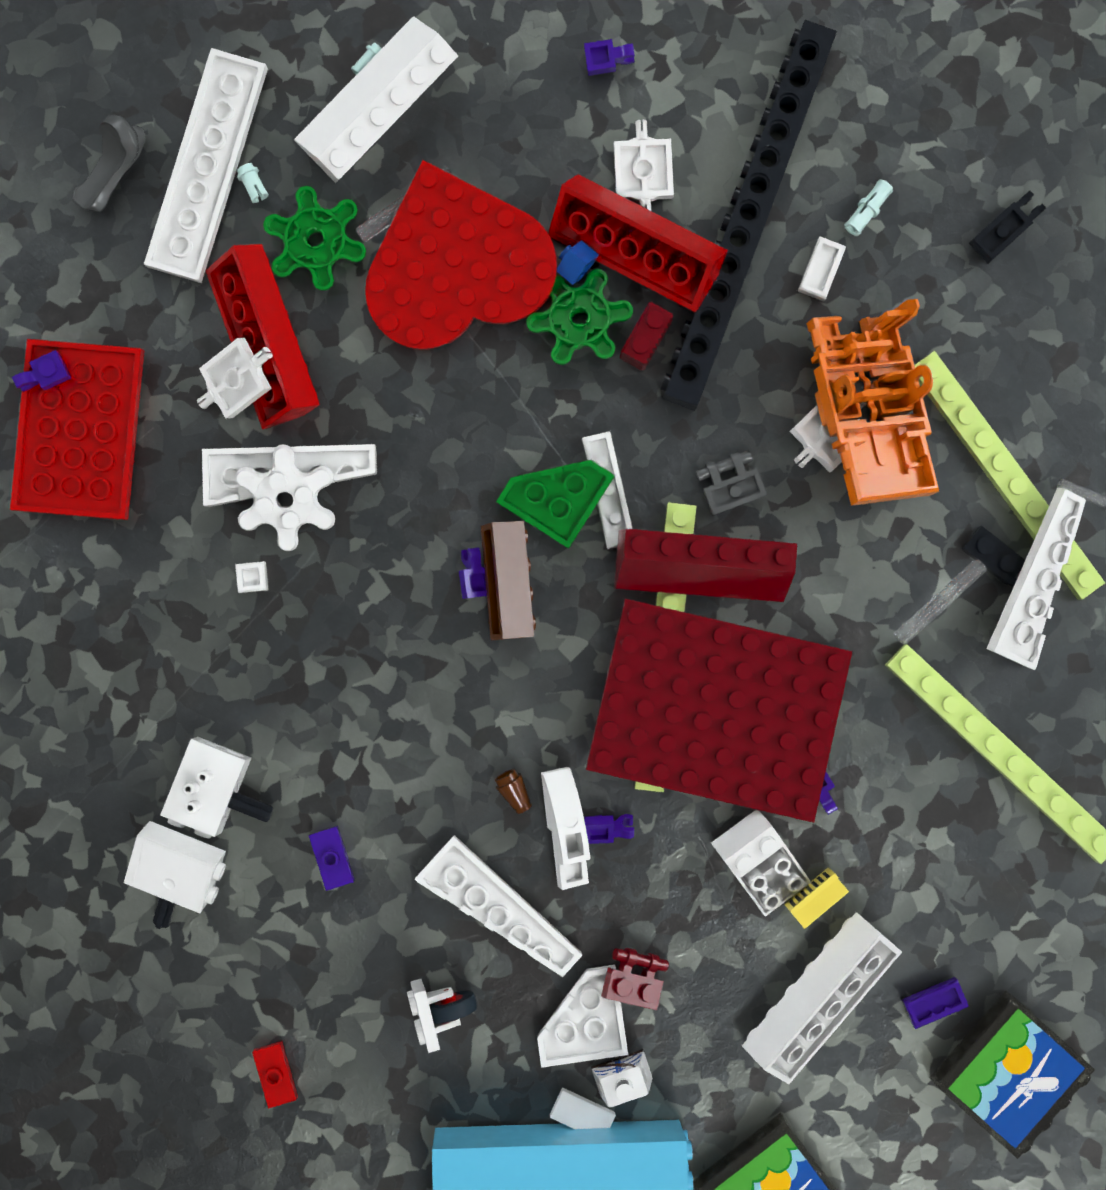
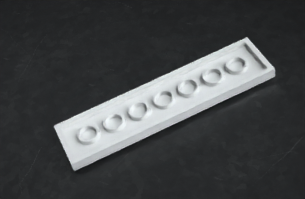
M211 48L145 258L144 265L147 268L202 283L268 68L266 64Z

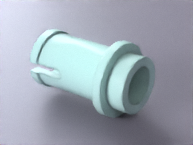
M373 43L371 46H366L367 51L351 67V70L356 75L382 49L379 45Z
M252 163L240 166L237 169V178L243 182L252 203L259 202V196L261 200L266 199L269 194L257 174L259 172L258 168L254 167Z

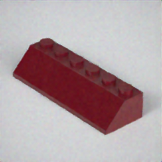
M622 529L618 532L614 589L784 602L796 572L797 543Z

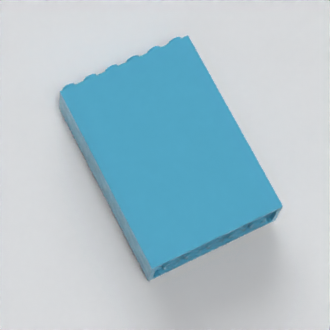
M679 1120L613 1122L610 1128L573 1129L565 1124L435 1128L432 1146L433 1190H693L692 1171H689L688 1160H692L693 1157L692 1143L688 1141L687 1130L682 1129Z

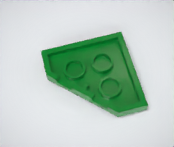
M591 459L510 478L496 502L569 549L616 475Z

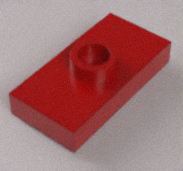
M280 1041L254 1049L252 1054L268 1109L296 1101L298 1094L283 1042Z

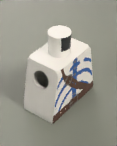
M643 1049L591 1067L600 1096L608 1107H614L649 1094L653 1078Z

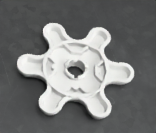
M282 444L273 451L274 463L269 472L259 473L248 466L242 467L236 472L235 478L238 485L251 491L254 497L253 505L239 514L238 523L246 531H252L262 524L273 526L277 531V544L280 549L292 551L298 545V530L302 525L307 523L313 524L322 530H328L334 525V513L322 507L317 499L319 491L332 483L333 472L326 466L316 467L313 471L307 473L299 471L294 464L295 454L293 449L288 445ZM281 492L290 493L293 497V504L282 507L277 500L278 494Z

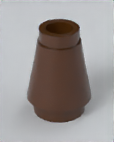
M510 769L495 779L496 789L517 814L525 812L532 806L521 773H517L515 769Z

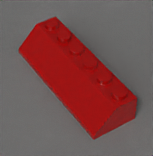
M579 174L562 184L548 232L551 238L567 246L571 245L573 247L582 240L599 254L596 259L597 262L693 312L699 309L718 277L728 251Z
M233 245L205 271L231 343L237 338H245L254 355L263 347L269 348L271 351L269 353L273 355L272 358L261 365L262 371L272 389L253 402L261 428L264 430L304 416L318 407L320 403L263 245Z

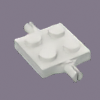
M641 120L635 121L636 138L629 141H614L616 194L630 201L640 202V206L651 211L652 201L673 199L674 197L671 139L648 137L647 120H642V131Z
M237 338L199 369L206 381L208 392L197 399V403H200L199 406L202 409H206L215 402L220 407L225 419L233 418L272 389L261 367L263 363L272 358V353H269L271 352L270 349L263 347L254 355L246 339Z
M867 402L860 403V408L865 407ZM816 405L790 430L804 447V450L794 461L797 464L805 457L798 464L799 467L803 468L814 458L830 473L842 462L840 453L838 454L837 449L832 448V443L837 441L838 437L829 436L828 427L822 425L818 406Z

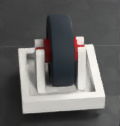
M422 979L411 981L412 990L407 992L412 1015L419 1016V1019L414 1020L420 1045L426 1044L428 1053L440 1050L437 1033L461 1025L460 1018L473 1013L477 1009L475 994L472 991L453 992L451 987L426 993Z

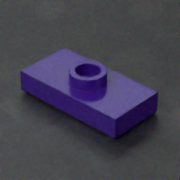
M338 825L310 834V842L325 890L328 891L353 883L355 878Z
M955 977L901 999L911 1024L915 1029L969 1007L958 979Z

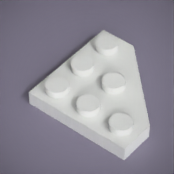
M615 965L587 968L538 1033L537 1040L541 1068L628 1055L621 1002L601 997L608 967L616 969Z

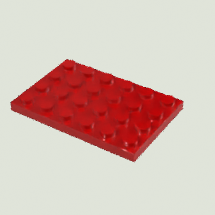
M27 339L24 372L32 371L29 362L56 350L60 353L71 379L48 390L42 389L40 384L21 393L10 510L128 520L144 350L132 347Z

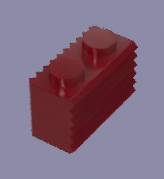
M649 302L622 348L619 358L641 371L645 370L652 355H654L657 347L660 345L663 336H665L666 331L671 326L673 314L653 302Z

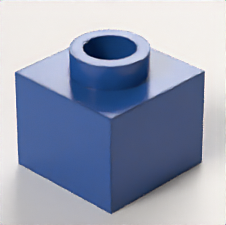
M582 240L573 247L568 245L559 256L561 262L557 267V272L574 285L586 276L599 254Z

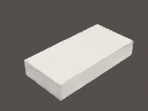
M819 236L799 285L798 292L824 302L846 246Z
M563 1087L550 1113V1118L573 1129L610 1128L616 1116L614 1111Z

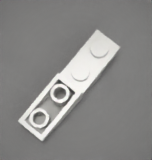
M564 767L541 772L547 828L552 831L557 885L561 890L588 884L586 860H590L589 844L582 807L571 769Z

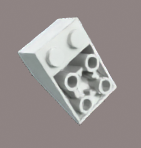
M759 810L753 811L711 842L765 917L811 883L778 833Z

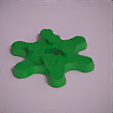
M303 186L296 192L298 209L295 215L284 218L277 214H271L264 220V230L271 236L281 238L284 242L283 253L272 262V270L275 275L283 278L289 276L297 268H307L312 273L314 286L318 290L326 291L334 284L332 266L337 260L347 259L357 263L366 256V248L363 243L349 239L345 233L346 225L357 216L358 208L352 200L344 199L334 208L324 209L318 204L316 191L310 186ZM311 234H322L323 242L318 246L312 247L308 243V238Z
M601 269L592 270L587 275L585 283L577 288L568 286L561 276L556 275L555 284L550 294L552 298L551 307L544 312H535L528 316L526 324L531 332L538 334L550 332L555 335L556 344L551 351V358L556 364L566 365L572 359L574 351L583 347L592 348L596 356L601 359H609L614 355L615 344L608 337L607 330L613 323L625 322L630 319L633 314V307L626 300L610 302L604 298L603 290L608 282L605 271ZM585 313L588 316L585 321L586 323L577 324L572 322L574 315Z

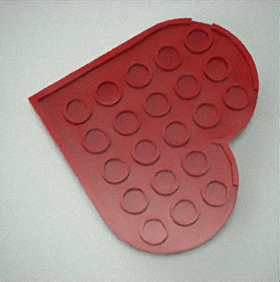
M422 160L368 271L365 286L368 310L378 328L400 345L412 349L430 350L448 343L450 344L469 328L474 318L489 324H509L535 313L548 299L554 287L557 275L556 252L548 232L534 217Z

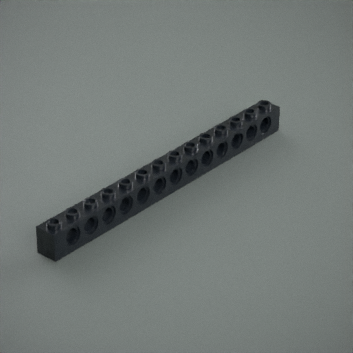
M804 20L801 30L796 28L789 44V46L794 47L791 56L785 55L779 70L784 76L781 83L775 81L769 97L774 100L771 109L765 108L759 124L765 127L762 135H755L750 151L754 152L751 162L746 160L740 177L745 180L742 188H735L730 204L735 205L732 215L726 213L720 228L721 231L725 232L722 242L718 240L715 242V244L728 250L723 263L730 264L734 272L726 274L720 269L718 277L699 309L695 312L692 322L686 320L680 335L685 338L682 348L676 346L670 362L675 364L672 375L666 373L660 389L666 391L663 400L693 411L696 410L835 39L836 30L808 20ZM800 54H808L812 60H804ZM790 80H798L802 86L795 87L790 83ZM788 106L791 108L792 113H784L780 107ZM778 132L782 135L783 139L775 140L771 137L770 133ZM760 159H770L773 166L766 167L762 165ZM757 184L762 187L763 192L754 193L750 186ZM749 211L754 219L745 220L741 217L740 212ZM739 237L744 245L736 247L732 245L730 238ZM720 290L724 294V299L714 300L710 295V291ZM703 316L711 317L714 321V326H703L700 318ZM694 342L702 344L705 352L702 354L693 353L690 349V344ZM690 369L694 373L695 379L692 381L683 380L680 376V371Z

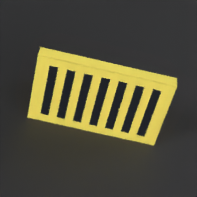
M829 868L825 869L809 885L784 904L804 929L849 892L838 879L839 877Z

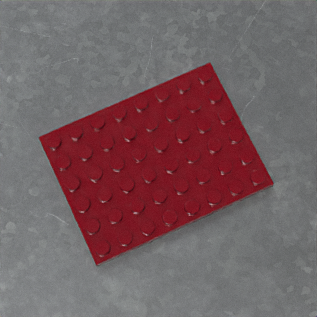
M624 599L585 769L814 823L853 651Z

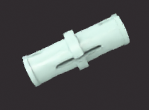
M879 179L867 197L859 201L857 210L844 224L845 229L850 234L859 236L871 218H875L880 213L879 208L893 192V187L887 181Z

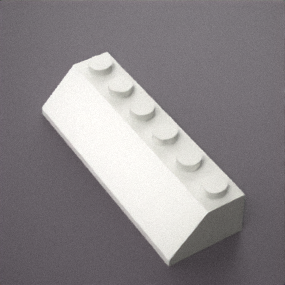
M413 16L308 124L294 141L336 183L458 57L457 53L439 33Z
M856 912L843 923L839 933L824 945L823 951L815 961L810 962L806 966L803 975L797 982L787 988L785 996L779 1003L768 1010L766 1018L761 1024L750 1031L742 1047L765 1071L790 1084L899 957L902 951Z

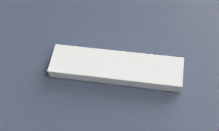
M609 431L582 438L586 459H592L616 475L597 504L607 550L617 548L619 530L632 529Z

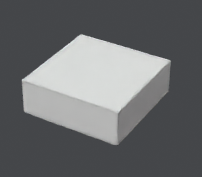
M266 562L235 564L238 593L269 590Z

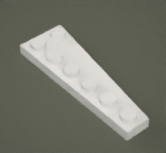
M375 444L291 447L295 454L294 464L299 471L307 473L313 471L316 467L326 466L333 472L332 483L377 474ZM276 447L202 449L203 506L212 507L253 499L251 491L241 487L236 482V472L246 466L253 468L259 473L269 472L273 467L274 460L272 455Z
M1057 487L987 646L988 650L1027 668L1036 669L1046 637L1042 632L1046 619H1051L1054 610L1050 605L1055 590H1060L1062 583L1059 576L1062 565L1068 563L1072 549L1071 545L1075 539L1086 502L1084 498L1067 489Z
M455 835L415 877L418 883L444 900H448L465 914L471 915L491 931L494 930L506 938L508 942L526 951L528 955L562 977L582 956V952Z

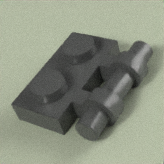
M749 450L740 454L738 452L729 455V458L717 463L711 461L706 463L704 468L695 471L699 481L710 478L712 482L711 486L702 489L712 516L768 495L758 468L746 472L744 464L753 461ZM734 469L737 476L722 481L720 473Z

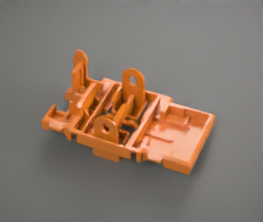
M908 299L894 310L886 311L879 317L862 318L859 321L862 333L856 334L851 332L840 335L838 323L842 320L840 316L814 317L806 323L816 350L814 356L811 357L812 364L820 363V366L814 369L818 386L815 398L822 425L828 427L829 436L838 437V440L832 443V448L837 449L838 454L840 453L845 471L844 479L851 506L931 496L939 492L929 446L926 441V437L931 435L932 432L923 397L929 394L932 389V373L926 365H920L915 368L910 346H902L899 328L917 315L920 307L918 299ZM869 371L871 378H879L870 383V380L865 376L864 372ZM921 376L924 379L922 386L919 385V378ZM860 379L864 383V391L857 393L855 383ZM867 402V406L871 411L870 422L867 423L866 419L857 420L862 416L859 403Z

